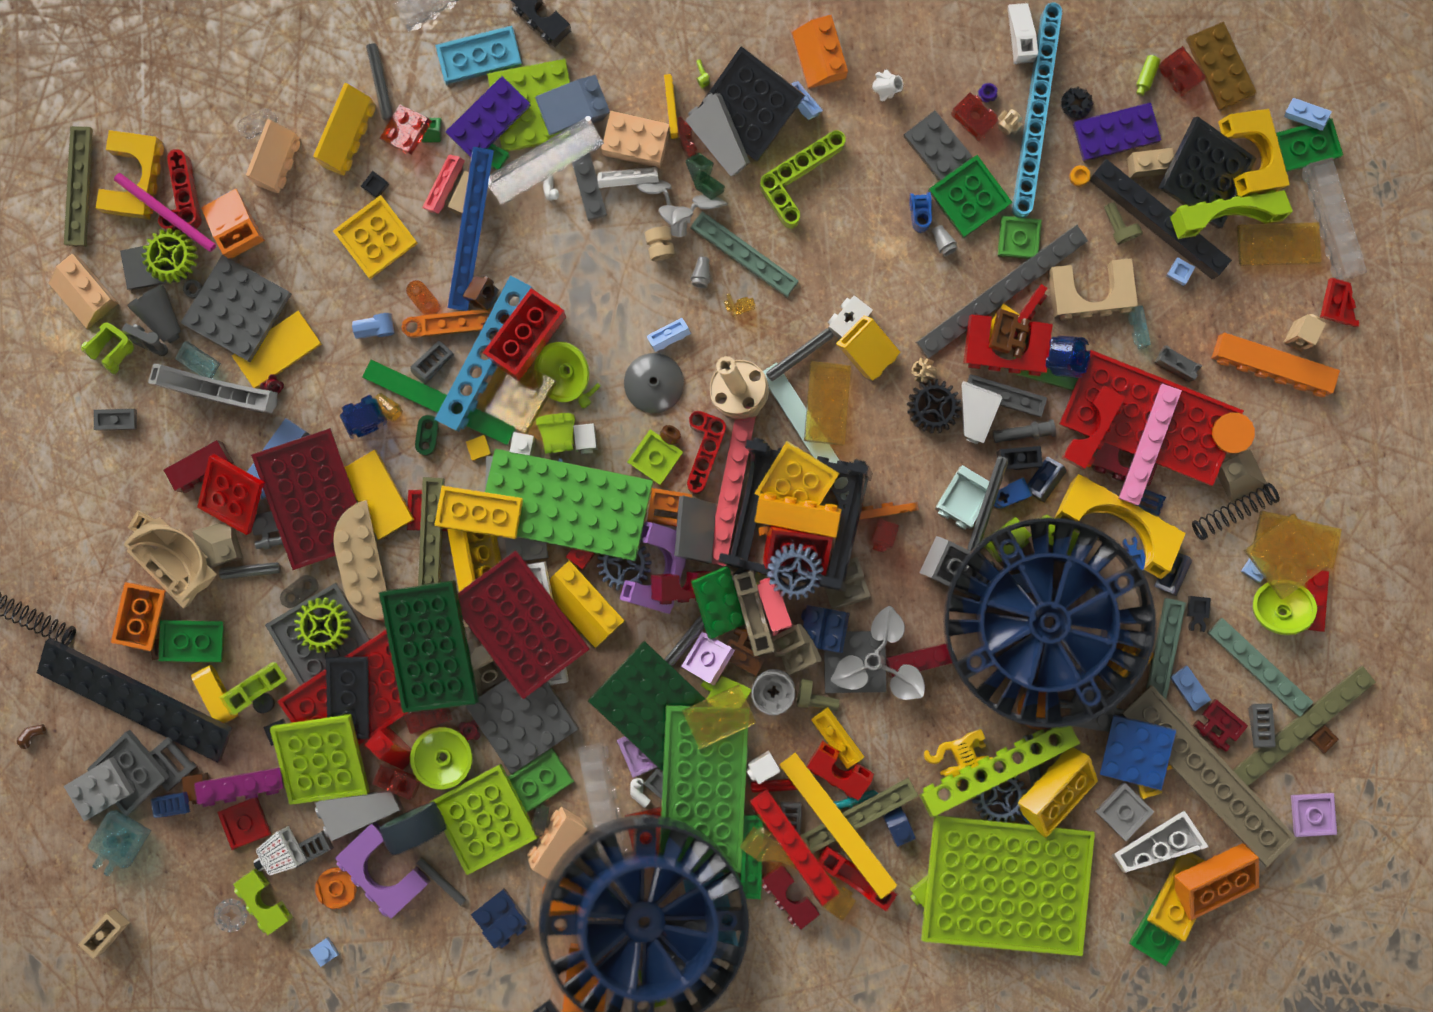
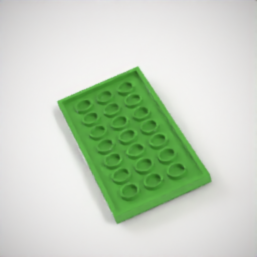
M495 449L485 492L523 498L517 537L636 561L654 482L653 480Z
M666 706L661 816L682 821L704 833L725 853L737 873H741L749 709ZM660 828L659 852H665L671 829ZM688 836L678 857L680 861L694 839L691 836ZM711 848L694 867L693 872L714 853ZM727 867V868H725L724 870H722L721 872H730V871H729V869H728V867Z

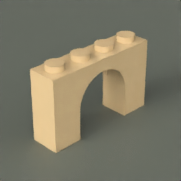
M1132 258L1112 260L1107 265L1110 291L1107 298L1101 302H1089L1079 296L1074 285L1072 265L1051 267L1048 275L1054 318H1060L1061 321L1072 319V316L1079 315L1080 318L1092 317V314L1100 313V316L1112 315V312L1120 311V314L1131 313L1138 306Z

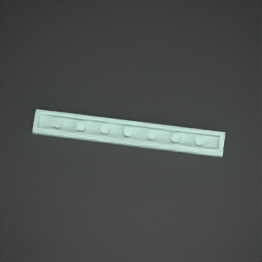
M777 363L764 370L769 390L812 457L816 459L817 456L829 458V462L837 463L838 457L786 376L782 374L774 381L769 380L767 377V371L777 365ZM845 477L837 479L834 487L836 489L844 488L848 484V479ZM849 491L841 494L840 497L846 500V494L849 495Z

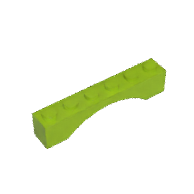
M1271 190L1265 194L1253 193L1242 198L1241 196H1235L1230 200L1218 199L1212 203L1200 202L1194 206L1182 205L1176 209L1177 211L1170 218L1177 238L1182 239L1196 236L1205 228L1208 222L1222 216H1247L1268 224L1283 221L1293 211L1285 190L1277 192L1276 190Z

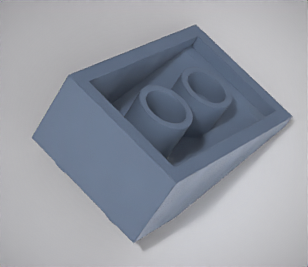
M596 75L575 80L535 97L549 135L602 121L610 113Z

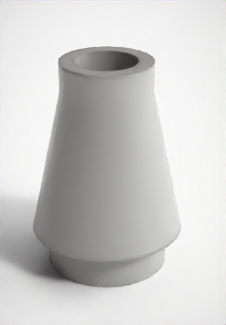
M942 225L932 230L939 253H942L943 256H948L958 249L956 246L957 242Z
M698 257L691 276L694 287L707 288L710 283V259L707 257Z

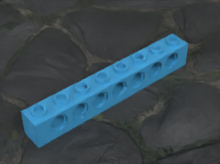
M510 275L436 415V421L458 432L461 429H465L469 421L467 417L470 411L473 412L477 407L478 401L476 399L480 393H484L488 385L486 380L489 375L492 376L497 368V365L490 359L483 360L482 353L491 342L492 334L498 332L504 325L500 322L501 317L505 314L511 315L518 306L510 305L511 298L519 297L521 302L531 288L533 289L532 286ZM481 368V376L473 378V370ZM466 386L472 387V393L469 396L463 395V389ZM456 404H462L463 406L460 414H455L453 411Z

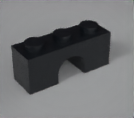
M511 0L514 13L518 17L523 16L527 20L526 24L533 31L537 30L541 33L540 37L546 44L549 45L551 43L556 47L572 31L570 23L557 11L549 17L537 15L538 9L544 4L543 0Z

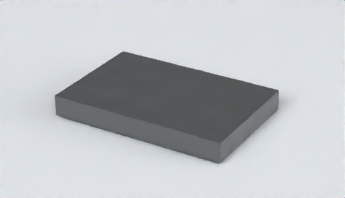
M171 241L165 244L171 247L173 245L177 246L180 242ZM143 246L120 250L126 286L129 291L168 283L166 280L160 282L158 278L155 279L151 276L152 273L146 271L148 266L142 263L146 258H143L141 254L147 251L143 249ZM160 249L157 251L156 257L159 255ZM167 251V252L169 253V254H168V257H169L168 259H170L171 261H173V260L171 259V257H172L171 254H172V253H170L169 251ZM184 254L180 258V263L183 260ZM172 265L160 268V270L164 271L175 269Z
M687 496L679 497L675 557L706 564L712 563L716 514L715 503Z

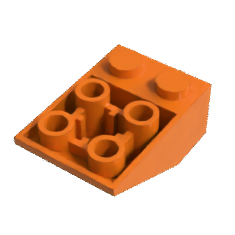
M237 189L201 207L218 247L228 259H232L265 241Z

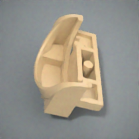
M160 517L137 529L124 543L128 548L127 552L182 608L189 606L196 594L207 588L217 575L207 565L206 559L208 557L202 552L195 541L180 529L177 530L169 527ZM150 545L157 546L159 548L154 550Z

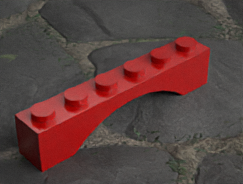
M766 789L753 798L749 804L782 847L819 904L824 906L839 895L838 889Z

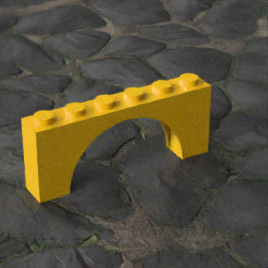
M1078 474L1070 483L1055 518L1079 522L1082 517L1091 513H1108L1123 519L1134 528L1143 542L1146 554L1144 570L1160 579L1166 576L1171 571L1186 533L1166 523L1159 517L1146 512L1141 507L1118 499L1119 496L1110 492L1107 488Z

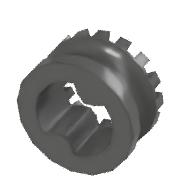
M189 279L184 283L183 291L187 296L195 299L203 286L197 280ZM192 284H195L198 288L195 294L189 291V287Z

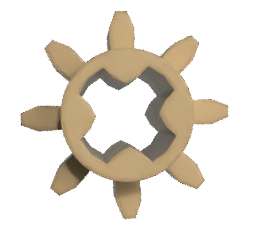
M1012 109L1009 112L1004 110L997 119L1000 122L997 125L998 128L1007 135L1011 132L1016 134L1022 126V123H1020L1022 117Z
M920 358L919 361L913 364L911 373L916 376L915 381L927 383L928 380L935 378L937 367L933 366V360Z

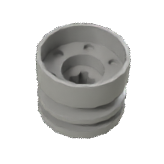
M769 669L762 672L756 678L752 687V699L755 706L761 712L768 715H778L785 712L792 705L795 698V685L792 678L786 672L779 669ZM772 686H777L776 690L780 691L775 696H772L771 692L768 691V689H772Z

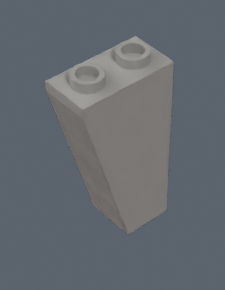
M710 93L703 99L704 104L699 108L696 106L688 113L689 117L685 121L731 177L736 176L750 161L723 97L720 93H715L714 95Z
M396 790L322 800L315 803V812L319 819L322 818L325 825L323 826L324 833L327 838L330 837L331 841L403 809Z

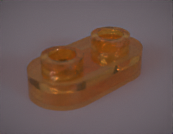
M419 280L411 281L406 288L408 297L424 315L438 314L440 304L423 282ZM415 287H419L418 293H413ZM428 302H431L432 307L427 309L425 307Z

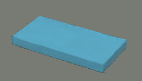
M512 26L435 45L446 85L522 66Z

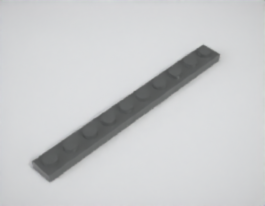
M1074 225L1036 255L1029 258L919 339L916 344L927 359L967 331L969 315L987 316L1050 270L1051 267H1054L1088 242L1079 226Z

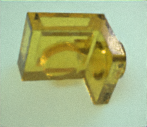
M730 293L726 294L727 300L724 301L726 311H731L732 317L754 310L756 306L754 299H748V297L740 298L734 304Z

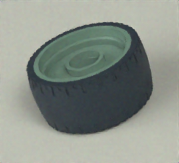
M430 802L392 819L379 829L387 849L393 856L433 839L444 832L447 827L436 803Z

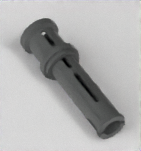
M1053 419L1043 423L1032 422L1030 425L993 430L994 443L1024 438L1037 440L1039 437L1050 435L1056 437V427Z

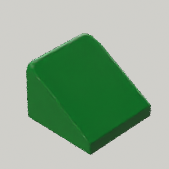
M421 118L419 130L421 142H441V118Z

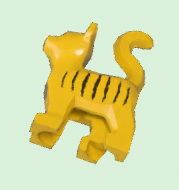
M978 729L967 733L960 739L942 743L939 745L935 756H932L928 750H925L924 758L930 764H938L944 758L945 751L951 750L958 766L948 767L940 771V774L945 775V777L952 774L955 777L960 774L959 770L969 765L971 768L979 765L977 761L987 757H976L974 751L975 747H986L983 741L985 739L983 731ZM962 780L958 781L957 787L961 785Z

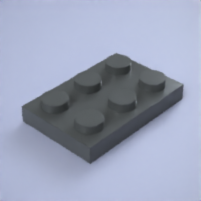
M935 110L903 135L939 181L972 158L970 152Z

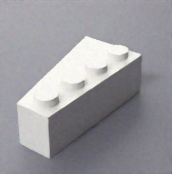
M1183 811L1117 851L1112 857L1121 871L1125 873L1207 848L1208 845L1186 812Z

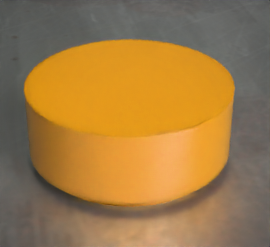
M1082 165L1074 167L1069 174L1070 182L1077 187L1084 186L1090 180V171Z

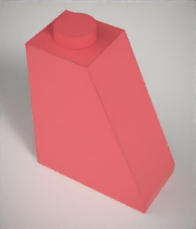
M766 578L759 582L760 584L757 585V589L772 636H775L791 628L792 624L783 598L780 596V589L774 591V587L777 584L770 585L769 581L771 578Z

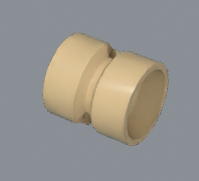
M668 226L656 227L644 232L646 243L650 245L648 248L650 261H662L675 256L673 243H670L672 237Z

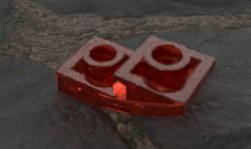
M679 116L677 124L680 143L687 159L691 162L696 159L697 151L693 141H688L692 138L691 131L693 129Z

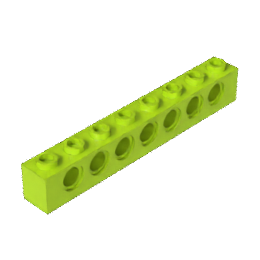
M1072 726L1054 727L1046 732L1041 729L1032 734V739L1026 741L1023 738L1014 743V748L1008 750L1005 747L995 752L997 754L996 757L990 759L987 756L977 761L979 765L971 768L969 765L959 770L960 774L955 777L951 774L942 778V783L937 786L930 784L922 788L924 792L919 794L929 816L934 817L1079 745L1080 742ZM1051 734L1055 735L1057 738V744L1055 746L1051 745L1049 742V736ZM1033 743L1039 747L1037 755L1031 752V745ZM1015 752L1021 756L1019 764H1016L1012 759ZM997 761L1003 765L1001 773H997L994 769V764ZM977 771H982L985 774L983 782H979L976 779ZM959 780L966 782L967 788L965 791L958 789L957 783ZM941 789H945L948 792V798L945 801L939 797Z

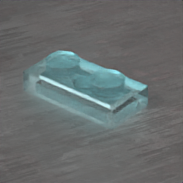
M1143 305L1134 307L1132 312L1129 313V322L1133 325L1135 332L1133 333V341L1138 349L1147 348L1151 345Z
M188 341L182 344L175 357L177 361L200 376L213 378L220 365L219 361Z

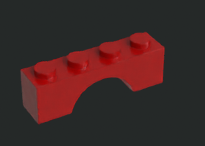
M1102 386L1091 405L1098 417V426L1095 433L1087 439H1073L1061 459L1081 470L1086 469V467L1090 468L1096 458L1093 454L1096 449L1100 450L1106 441L1103 438L1106 431L1110 432L1116 423L1113 420L1116 413L1120 415L1126 405L1123 403L1125 397L1106 386Z
M828 845L817 859L823 870L845 882L886 912L898 895L893 889L880 899L854 863Z

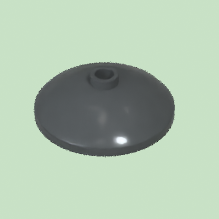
M649 353L638 357L630 364L624 377V389L629 401L636 408L647 413H661L672 408L679 401L684 389V377L680 367L673 359L663 354ZM656 378L657 383L654 385L651 384L650 379Z

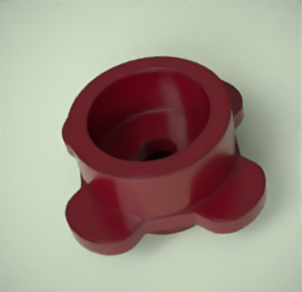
M270 374L265 382L260 383L261 390L272 391L278 394L284 388V383L278 381L277 376L274 374Z
M475 720L459 724L460 732L467 741L480 738L481 734L478 732V724Z

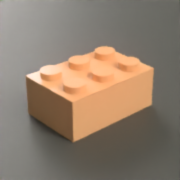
M610 111L601 148L602 155L661 169L670 132L669 124Z
M560 807L558 811H554L548 828H544L541 831L539 842L536 846L533 845L527 855L529 856L528 861L532 870L547 879L561 856L587 830L580 817L563 807Z

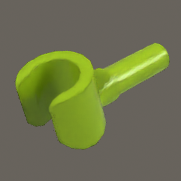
M698 59L696 62L701 76L697 78L700 87L704 88L710 84L709 75L705 72L701 59Z
M599 383L589 392L579 397L578 403L583 409L592 403L589 397L601 387Z

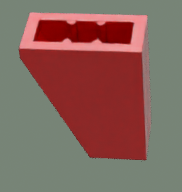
M389 726L379 729L365 744L380 760L403 770L410 763L412 749Z

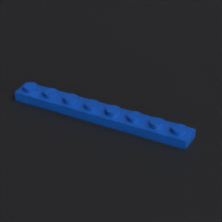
M473 147L447 305V308L468 311L469 302L463 295L474 276L494 150Z

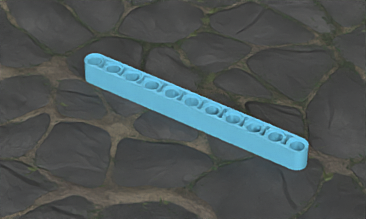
M1049 3L1040 18L1037 38L1038 55L1033 65L1012 205V213L1015 217L1026 218L1034 206L1062 17V8L1057 3ZM1047 12L1054 13L1056 17H1049ZM1044 31L1051 32L1053 36H1046ZM1041 51H1048L1050 56H1044ZM1038 70H1045L1047 75H1041ZM1036 89H1042L1044 91V95L1038 94L1036 92ZM1033 108H1039L1041 114L1034 113ZM1030 127H1036L1038 133H1032ZM1027 146L1034 147L1036 152L1030 153L1027 150ZM1024 166H1031L1033 172L1025 171ZM1021 185H1027L1030 191H1023ZM1018 204H1024L1027 207V211H1021L1018 208Z

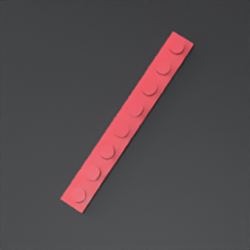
M756 416L735 419L715 516L712 563L710 564L726 566V564L719 561L720 553L729 554L749 454L745 446L747 440L752 438Z

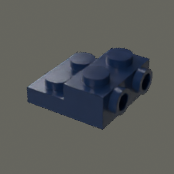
M807 605L801 615L804 621L803 628L811 637L816 648L843 653L850 613Z
M505 888L471 914L482 929V934L494 949L498 946L501 949L510 942L509 937L513 934L519 936L527 929L525 925L529 922Z

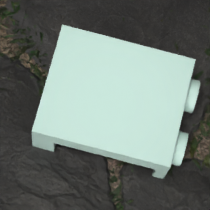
M960 466L935 509L939 510L938 514L946 519H949V517L956 521L955 524L964 530L966 528H973L989 481L965 466Z

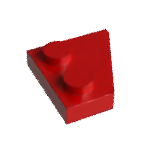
M1336 278L1328 279L1320 315L1321 318L1351 327H1359V320H1356L1354 313L1356 305L1352 297L1351 283Z

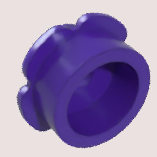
M985 83L979 89L978 95L983 102L988 103L997 98L998 90L994 84Z

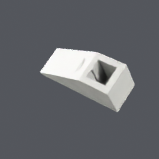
M1028 3L1008 5L1014 64L1034 62L1038 55V47Z

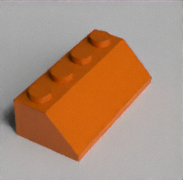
M1242 843L1174 875L1175 892L1190 920L1198 918L1259 888V857Z

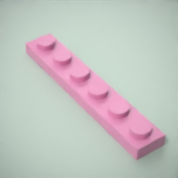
M1165 384L1160 385L1118 499L1137 506L1140 504L1182 390Z

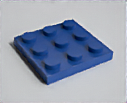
M1114 714L1100 775L1162 790L1176 730Z

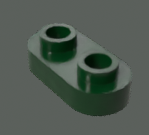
M431 415L421 417L417 426L415 449L424 456L433 454L437 445L439 422ZM431 422L432 428L426 429V424ZM425 442L430 444L428 449L423 448Z

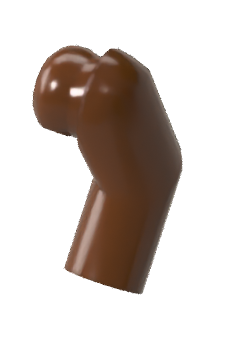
M45 725L26 727L18 736L17 745L21 749L29 748L30 740L33 736L46 733Z

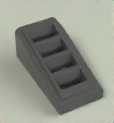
M439 340L410 366L411 372L423 384H426L447 363L454 353ZM437 349L445 355L443 358L436 352ZM432 355L439 361L438 363L431 358ZM426 361L432 366L431 369L425 364ZM420 368H422V369H423L424 371H426L427 373L424 374V373L420 370Z
M1252 704L1248 711L1254 748L1275 747L1272 704ZM1258 720H1266V723H1258ZM1258 728H1267V731L1258 732ZM1266 736H1268V739H1269V740H1259V737H1266Z
M781 801L780 809L785 816L796 818V821H790V823L796 826L795 830L800 836L802 803ZM785 809H796L797 812L785 813Z
M324 830L298 844L307 861L296 866V868L334 848L330 839L326 837ZM315 839H319L324 849L320 850ZM309 842H312L317 853H313ZM305 845L310 855L309 857L306 856L302 846Z

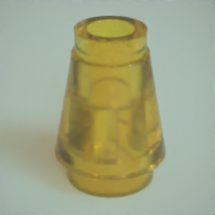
M382 393L374 397L373 402L386 420L394 422L402 415L403 410L398 403Z

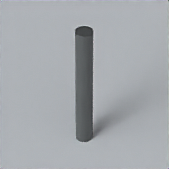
M420 858L416 864L461 906L466 899L423 858Z

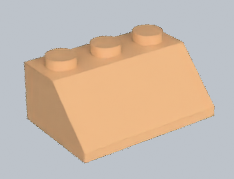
M267 119L246 176L256 186L279 193L280 189L284 188L286 184L285 176L293 165V155L300 147V138L297 134Z
M74 254L69 255L56 266L49 281V285L86 329H89L119 304L83 260Z

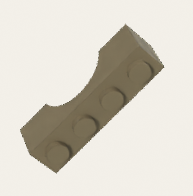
M753 571L733 576L754 657L774 652Z

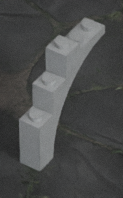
M153 364L148 384L254 412L272 413L277 406L278 393L232 384L161 364Z

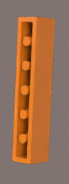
M1225 332L1218 336L1212 354V359L1217 360L1218 364L1229 366L1230 364L1236 366V369L1242 372H1248L1249 370L1255 372L1257 377H1270L1275 379L1274 382L1283 385L1288 383L1294 385L1293 388L1301 391H1306L1307 389L1313 391V395L1325 397L1334 392L1340 373L1338 369Z

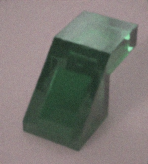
M700 153L686 159V165L699 192L711 200L724 193L725 186L710 176L714 165L712 161Z

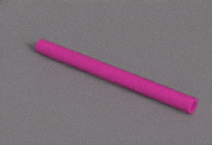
M118 173L114 177L116 183L206 250L212 252L216 248L214 242L123 174Z

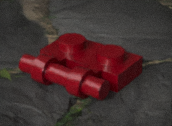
M1214 699L1202 714L1208 721L1203 724L1197 720L1193 725L1199 730V734L1209 738L1217 749L1221 748L1224 752H1227L1231 747L1225 741L1228 738L1237 741L1248 727L1245 722L1217 699ZM1214 725L1222 731L1219 736L1211 730Z

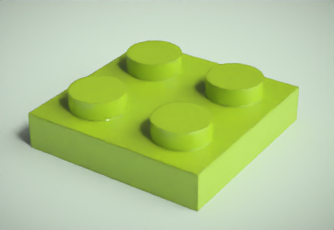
M650 429L627 463L661 486L682 456L683 451L672 444L666 443L660 435Z

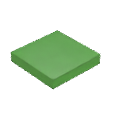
M1001 216L997 256L1029 259L1039 252L1042 220Z

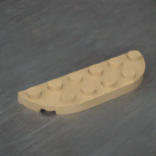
M365 500L351 506L340 517L334 532V549L343 589L350 604L366 617L384 620L379 592L386 591L387 588L368 503Z

